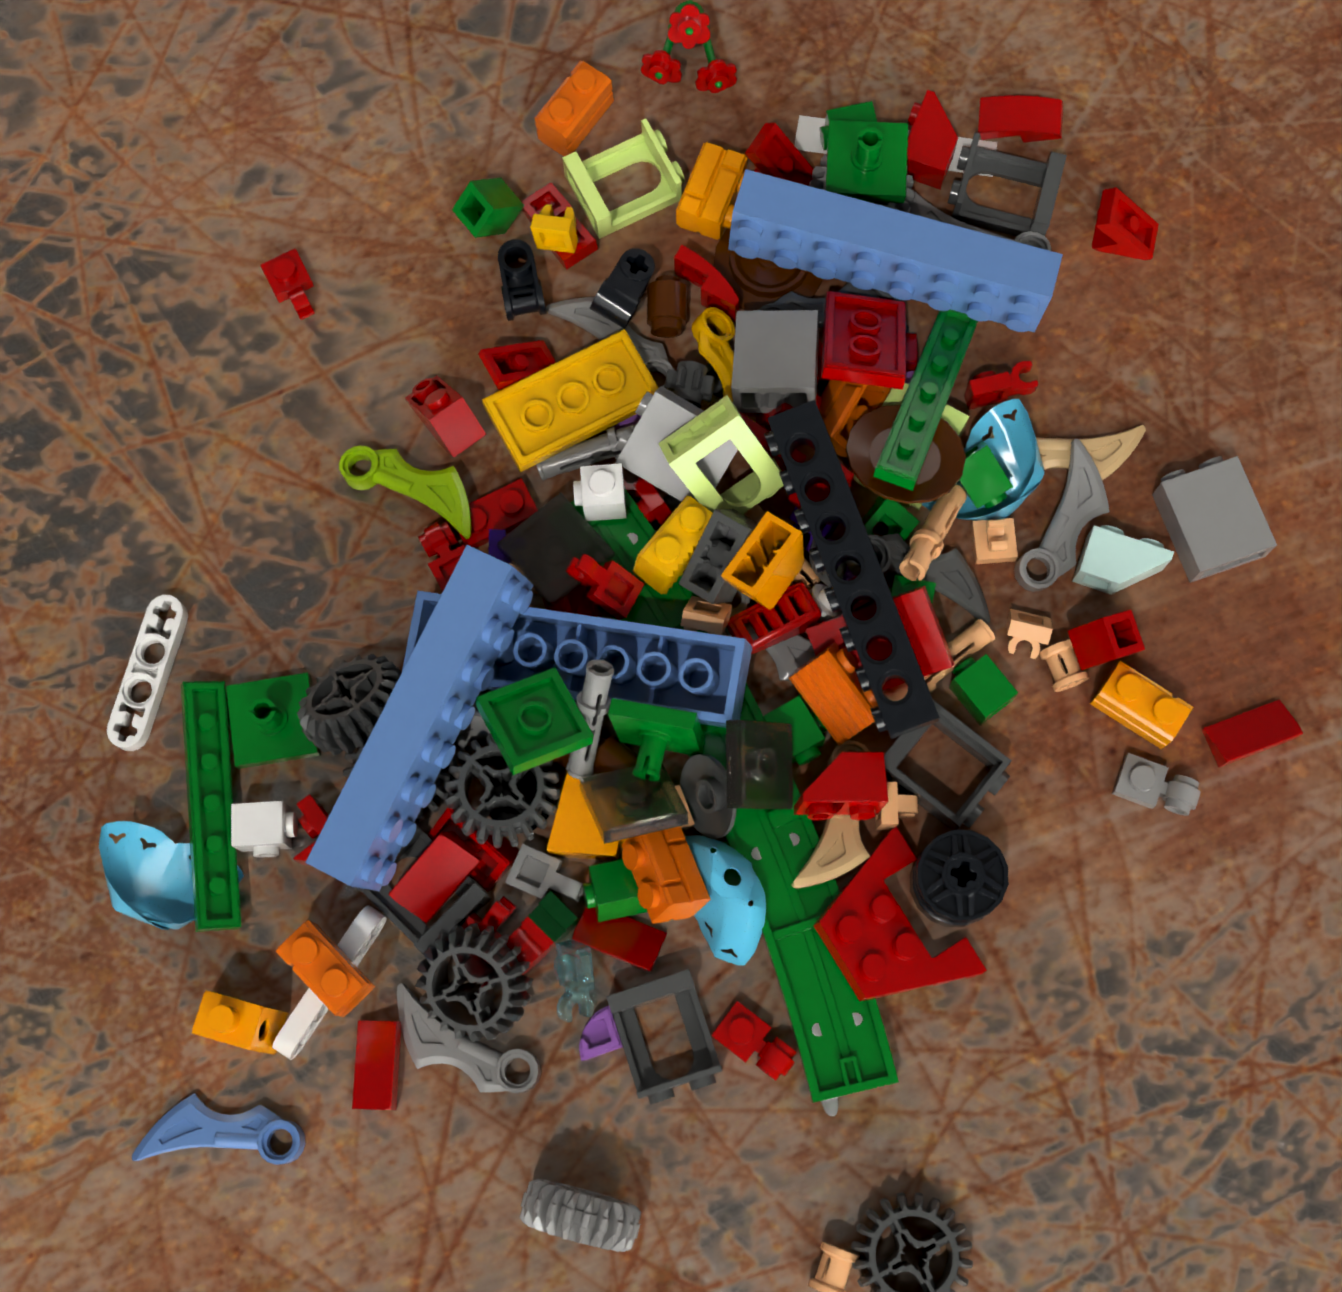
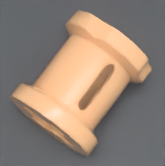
M1070 639L1051 645L1039 652L1041 660H1046L1055 683L1052 686L1054 692L1075 687L1090 678L1088 672L1081 671ZM1061 658H1063L1066 668L1068 670L1067 674L1062 665Z
M822 1241L820 1249L823 1251L815 1278L809 1279L808 1286L820 1292H846L844 1288L852 1263L859 1260L860 1256Z

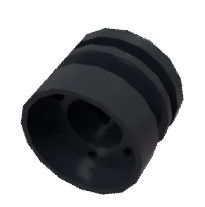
M951 830L935 837L919 854L910 872V893L916 907L930 921L944 927H965L980 921L1002 902L1009 885L1008 865L1002 851L988 837L972 830ZM959 867L965 868L964 875L971 878L962 887L957 885L958 879L951 876V873H954Z

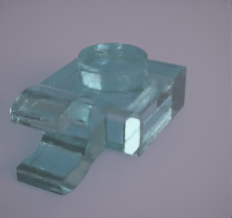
M573 940L555 943L557 957L554 959V972L559 985L565 987V992L557 1003V1015L563 1021L572 1022V1008L578 1003L579 1014L585 1017H592L594 1007L589 991L595 990L591 947Z

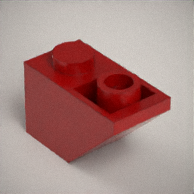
M927 90L922 104L914 103L907 122L909 126H912L908 136L907 175H911L913 181L941 190L954 157L958 136L935 92Z
M437 375L434 378L420 381L415 385L412 393L405 397L408 404L438 443L453 458L487 435L464 398Z
M1131 609L1068 630L1081 671L1145 650Z
M841 752L801 795L794 805V815H808L810 820H827L834 815H850V819L853 820L874 818L888 803L884 752Z

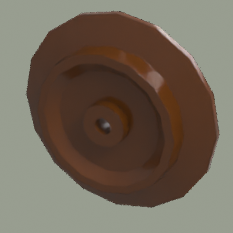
M728 228L715 249L713 266L731 285L739 298V308L745 311L758 310L763 305L774 303L790 291L803 297L813 298L824 280L816 277L809 271L798 268L784 269L772 261L761 258L748 259L739 256L735 251L728 250L730 229Z
M901 405L881 406L864 414L851 428L846 446L850 469L863 486L884 499L913 504L931 502L948 494L961 479L966 459L961 438L949 423L942 418L938 424L913 491L873 477L876 465Z

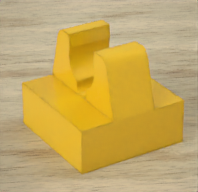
M546 204L540 214L533 215L530 226L537 249L575 253L578 238L573 208L566 207L565 215L557 217L554 216L552 205Z

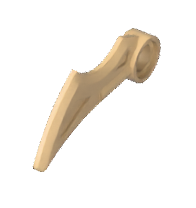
M1144 425L1112 435L1079 439L1094 461L1102 481L1126 461L1142 439L1146 429ZM993 432L991 433L989 438H994ZM1036 437L1044 470L1052 468L1069 469L1071 442L1074 439Z
M845 741L842 745L835 747L828 760V766L841 752L870 751L858 741ZM834 815L832 818L827 819L815 850L794 879L792 887L798 889L825 883L846 874L867 860L870 855L861 841L859 833L860 820L850 819V815Z

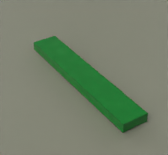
M954 310L939 311L876 465L873 477L913 491L978 321L969 318L967 314Z
M225 681L183 682L181 684L195 932L236 930L241 928L237 852L231 846V804H233Z

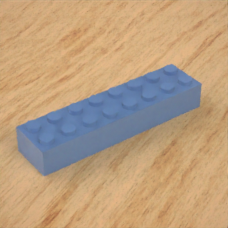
M745 169L734 205L728 250L735 251L744 258H761L772 261L784 269L798 268L812 272L821 279L830 280L835 278L849 282L858 289H875L889 293L892 297L899 300L912 299L920 301L939 311H958L967 314L973 320H990L1004 324L1009 329L1017 332H1035L1052 298L1063 254L748 169Z
M466 545L305 863L351 887L379 892L382 886H386L391 881L397 868V864L394 861L401 848L407 846L412 840L416 831V824L414 822L421 808H425L431 802L436 791L434 782L441 768L445 769L450 764L456 750L453 744L460 730H465L473 719L475 713L473 705L476 697H478L480 691H485L490 685L494 676V668L492 667L499 653L505 652L509 647L514 635L512 627L518 615L524 614L532 601L533 592L531 589L533 584L512 565Z
M417 590L402 671L441 594ZM528 607L524 614L518 615L512 627L514 630L512 641L505 652L499 653L492 667L494 668L493 679L486 689L494 691L556 667L576 703L578 693L583 690L587 663L596 659L604 660L612 664V669H614L608 694L611 700L615 698L697 713L700 724L738 730L752 646L744 638Z

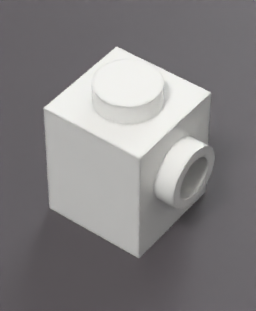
M622 463L580 466L581 481H573L575 506L583 505L585 520L598 521L627 518Z
M283 801L231 804L232 847L241 852L253 851L254 857L279 856V849H292V837H297L298 819L296 812H291L289 805Z

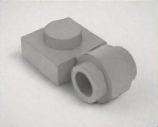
M1127 753L1112 794L1153 809L1157 804L1158 798L1162 797V800L1166 801L1165 809L1179 815L1188 816L1190 810L1196 809L1201 791L1198 790V781L1184 775H1174L1173 781L1165 782L1169 767Z

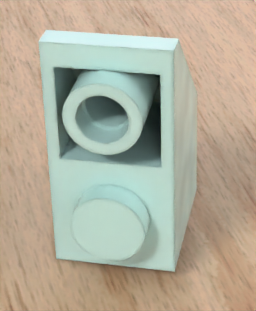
M1094 525L1085 539L1072 582L1112 595L1161 572L1172 560L1174 551L1165 549L1162 543L1153 539L1142 538L1137 540L1125 536L1121 529L1114 526L1102 525L1098 527Z

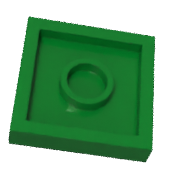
M829 120L825 190L867 202L904 203L906 197L908 123Z
M556 667L476 697V707L513 775L593 744L594 735Z
M308 672L226 686L235 767L242 769L321 756L320 749L312 741H309L303 733V728L297 715L301 708L300 700L307 696L305 690L312 687L311 675Z
M612 698L608 716L619 741L640 746L636 765L632 772L635 777L646 780V775L648 774L650 775L649 781H659L665 750L693 756L703 754L705 738L697 713Z

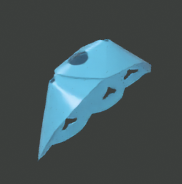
M1020 399L1004 401L984 414L972 428L966 448H963L965 452L980 443L982 437L988 434L989 427L992 426L994 438L986 439L983 442L988 445L1013 487L1006 491L1007 498L989 509H986L984 505L977 509L967 495L966 501L956 518L976 521L1007 518L1041 483L1045 471L1028 412ZM1013 410H1017L1015 421L1003 417V415L1012 414ZM936 501L922 503V506L931 510Z
M116 821L104 824L101 827L99 850L112 907L124 915L162 930H169V928L180 929L195 921L191 859H189L191 855L190 843L175 844L162 831L132 821ZM122 833L126 834V836L121 838L116 844L111 837H109V834H114L115 836H118ZM140 838H144L147 843H155L157 846L143 849ZM237 865L238 882L240 883V881L244 877V874Z
M700 835L685 836L711 899L694 915L701 932L709 944L714 957L735 965H746L757 949L762 935V928L765 924L766 899L761 882L752 868V863L726 843ZM715 848L716 852L711 853L710 849ZM733 868L739 873L741 878L739 885L733 886L725 882L724 873L726 870ZM752 900L753 905L749 906L748 902ZM705 922L713 929L712 936ZM733 949V952L738 957H735L731 953H726L721 950Z

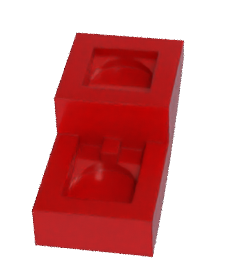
M1023 95L980 98L978 133H980L982 140L1020 136L1023 143L1062 139V100Z
M551 182L521 201L524 204L522 210L530 222H532L533 215L540 214L546 204L552 205L554 216L563 217L566 207H572ZM576 216L578 243L575 253L552 251L566 270L598 250L596 239Z
M681 245L674 256L675 275L701 288V305L707 308H718L724 311L733 322H736L737 311H739V298L731 285L707 260L691 249Z

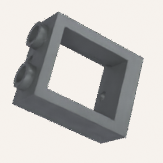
M933 700L940 717L939 721L933 723V725L991 770L955 814L898 769L900 764L932 726L930 724L897 738L884 755L886 779L890 782H897V788L906 795L918 796V804L949 829L957 830L962 823L970 828L985 809L978 804L988 791L995 796L1009 779L1010 775L1004 770L1011 760Z

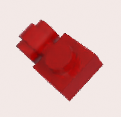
M447 521L440 525L436 522L424 528L425 533L418 536L428 557L431 558L436 554L438 556L437 559L428 563V566L442 592L465 549L464 544L454 550L451 546L457 544L458 541Z
M738 1001L711 1035L745 1063L754 1051L757 1052V1056L760 1059L755 1065L775 1081L780 1075L785 1077L795 1064L792 1059L797 1052L778 1037H775L772 1043L769 1041L765 1042L763 1039L772 1027Z

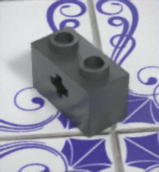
M715 509L679 581V585L711 604L732 602L737 589L721 577V574L758 523L735 509Z

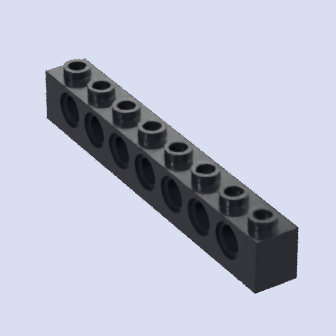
M815 399L767 418L771 431L764 433L772 456L775 457L780 454L782 456L786 469L779 472L787 495L796 493L801 508L794 510L796 519L802 533L811 532L816 547L809 549L817 573L826 571L831 586L825 588L824 591L832 612L841 610L847 626L839 628L847 651L849 653L857 650L862 666L854 669L863 692L872 690L878 706L870 708L879 733L888 730L890 738L893 739L938 722L940 717ZM808 445L815 450L812 459L804 463L795 461L792 458L794 450L799 446ZM818 483L827 485L830 488V493L823 501L815 502L807 497V492L812 485ZM839 522L846 528L844 535L839 540L829 541L822 536V530L828 523ZM845 561H854L861 567L860 574L853 580H843L837 575V569L840 564ZM860 600H869L876 605L877 609L872 618L859 620L852 614L853 606ZM877 639H884L892 646L890 656L881 661L874 660L867 654L868 646ZM891 679H900L908 687L906 696L899 701H891L883 695V687Z

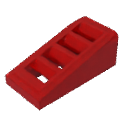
M799 582L789 586L771 610L757 603L730 617L726 627L732 637L744 638L751 644L752 655L806 632L805 629L808 626L818 623L821 611L805 584ZM777 610H781L788 623L783 624L776 612ZM765 616L773 631L768 632L760 617ZM750 622L759 638L753 641L744 624Z

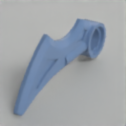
M194 1093L178 1103L158 1120L132 1154V1160L139 1161L180 1149L214 1147L258 1150L261 1157L268 1163L275 1165L289 1164L297 1160L302 1154L305 1147V1134L298 1124L293 1121L284 1120L261 1104L241 1114H221L207 1107L197 1094ZM279 1129L287 1130L292 1136L293 1143L291 1149L284 1155L276 1154L270 1144L272 1135Z

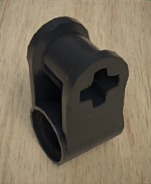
M512 239L505 242L498 251V262L503 284L501 290L507 320L513 321L515 316L539 312L540 315L547 314L541 281L538 279L531 247L520 239ZM514 259H523L527 261L526 264L520 268H511L508 266L509 263Z
M639 248L625 251L610 276L604 280L590 306V310L625 329L633 317L646 291L648 282L653 275L655 263L652 256Z

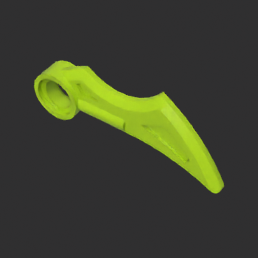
M362 445L348 449L341 456L339 470L347 484L353 489L367 490L376 486V484L382 485L428 506L446 519L465 539L471 537L472 527L469 501L462 480L454 466L436 471L420 470L408 464L400 456L397 449L372 450ZM361 460L371 462V468L366 474L361 476L351 474L352 466L356 462Z

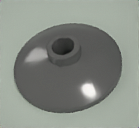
M703 753L690 757L682 769L680 787L695 825L693 826L707 838L717 839L726 836L734 825L737 810L732 781L723 765L713 756Z

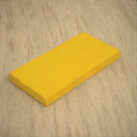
M623 329L482 399V404L518 470L522 472L636 415L635 411L646 392L648 391L654 395L658 386L626 330Z

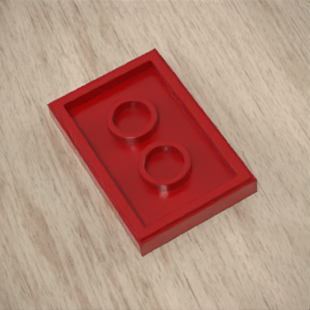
M827 291L824 302L821 378L903 390L906 380V303L903 301Z
M925 585L893 596L923 676L953 667L954 661ZM873 603L853 610L852 614L859 620H868L875 615L877 607ZM843 614L810 625L805 629L815 655L834 642L840 650L846 648L839 628L847 626ZM884 639L872 641L867 649V654L872 659L878 661L888 658L892 652L891 644ZM857 650L851 651L858 666H862ZM891 679L885 683L883 690L905 682L900 679Z

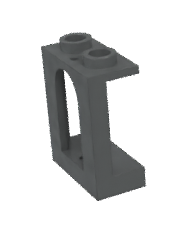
M975 132L971 146H962L956 169L963 170L961 182L953 181L947 203L954 205L952 217L966 224L1013 236H1018L1028 231L1038 232L1045 236L1050 225L1067 155L1051 151L1046 164L978 147L980 133ZM989 174L1039 187L1032 219L973 203L966 192L968 181L976 175Z
M416 825V831L412 840L407 846L401 848L394 862L397 863L402 859L410 857L418 859L433 841ZM468 876L455 891L460 898L429 928L420 918L389 896V892L392 890L390 882L386 886H382L379 892L357 888L414 943V946L422 954H424L428 946L436 947L434 943L435 938L443 932L449 934L453 927L462 926L471 914H477L492 899Z
M689 969L606 996L634 1080L638 1099L648 1097L651 1105L675 1097L673 1091L675 1087L689 1083L693 1091L717 1083L714 1074L722 1072V1068ZM675 995L693 1050L694 1061L692 1068L685 1076L669 1080L657 1074L651 1064L634 1008Z

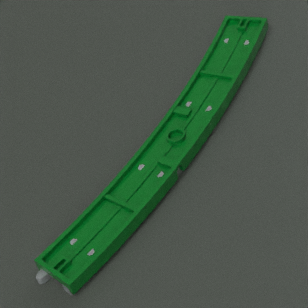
M626 489L627 518L586 521L583 505L575 506L574 500L547 518L549 527L571 558L576 557L580 559L582 554L585 553L596 560L602 567L605 562L613 560L644 583L627 617L620 619L621 621L684 630V626H681L683 609L691 596L697 597V595L679 585L682 576L678 577L677 582H674L667 594H660L632 571L638 553L656 532ZM609 614V616L611 617V619L618 620V619H616L614 616H612L611 614ZM697 630V632L708 633L706 631ZM746 683L739 729L700 724L705 738L703 753L713 756L723 765L734 787L737 806L736 818L731 831L724 837L730 847L737 850L752 863V868L765 892L766 915L762 936L787 1009L811 1102L821 1101L824 1111L829 1116H835L838 1112L837 1097L898 1083L899 1081L876 998L865 1001L858 1000L813 926L840 892L835 879L796 889L792 887L794 879L815 850L819 837L812 820L808 819V815H794V805L801 795L773 734L763 719V714Z

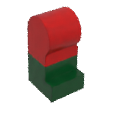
M551 891L521 922L522 925L509 936V941L506 944L510 949L522 946L517 959L518 961L530 962L529 968L522 975L538 964L579 922L578 917Z

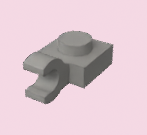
M522 844L505 881L507 885L541 900L551 890L577 902H580L583 895L582 883L559 874L563 864L561 860Z

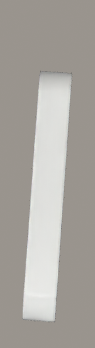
M171 595L158 596L147 607L107 725L108 739L112 744L125 751L140 749L146 744L150 736L188 622L186 607ZM171 606V609L176 613V617L174 619L168 618L164 625V621L159 617L160 611L167 612ZM163 628V631L170 635L169 639L152 633L153 629L161 633ZM154 643L163 644L165 654L162 660L155 664L147 663L144 658L146 648ZM139 682H149L152 688L150 697L141 703L134 702L131 697L133 687ZM127 706L138 712H144L143 717L134 714L133 717L132 714L126 711ZM132 720V726L137 729V733L135 736L129 735L125 741V737L119 732L121 727H129Z
M369 905L365 906L337 946L356 966L359 965L381 932L387 919L386 916ZM310 988L305 992L273 1042V1049L290 1060L294 1059L303 1049L329 1010Z

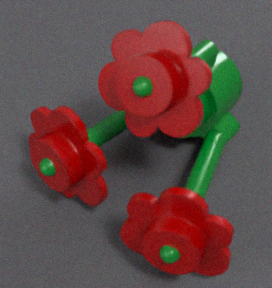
M691 0L680 3L669 17L670 25H668V35L663 50H656L653 52V55H643L641 73L662 85L668 81L671 83L680 82L682 78V72L680 71L681 63L677 59H671L670 56L674 43L682 42L684 48L692 49L698 43L704 46L708 67H702L697 71L696 88L699 91L709 90L711 93H719L726 88L732 87L737 82L735 75L737 69L732 63L726 64L724 60L716 59L710 39V27L708 26L710 18L708 14L704 13L701 5Z

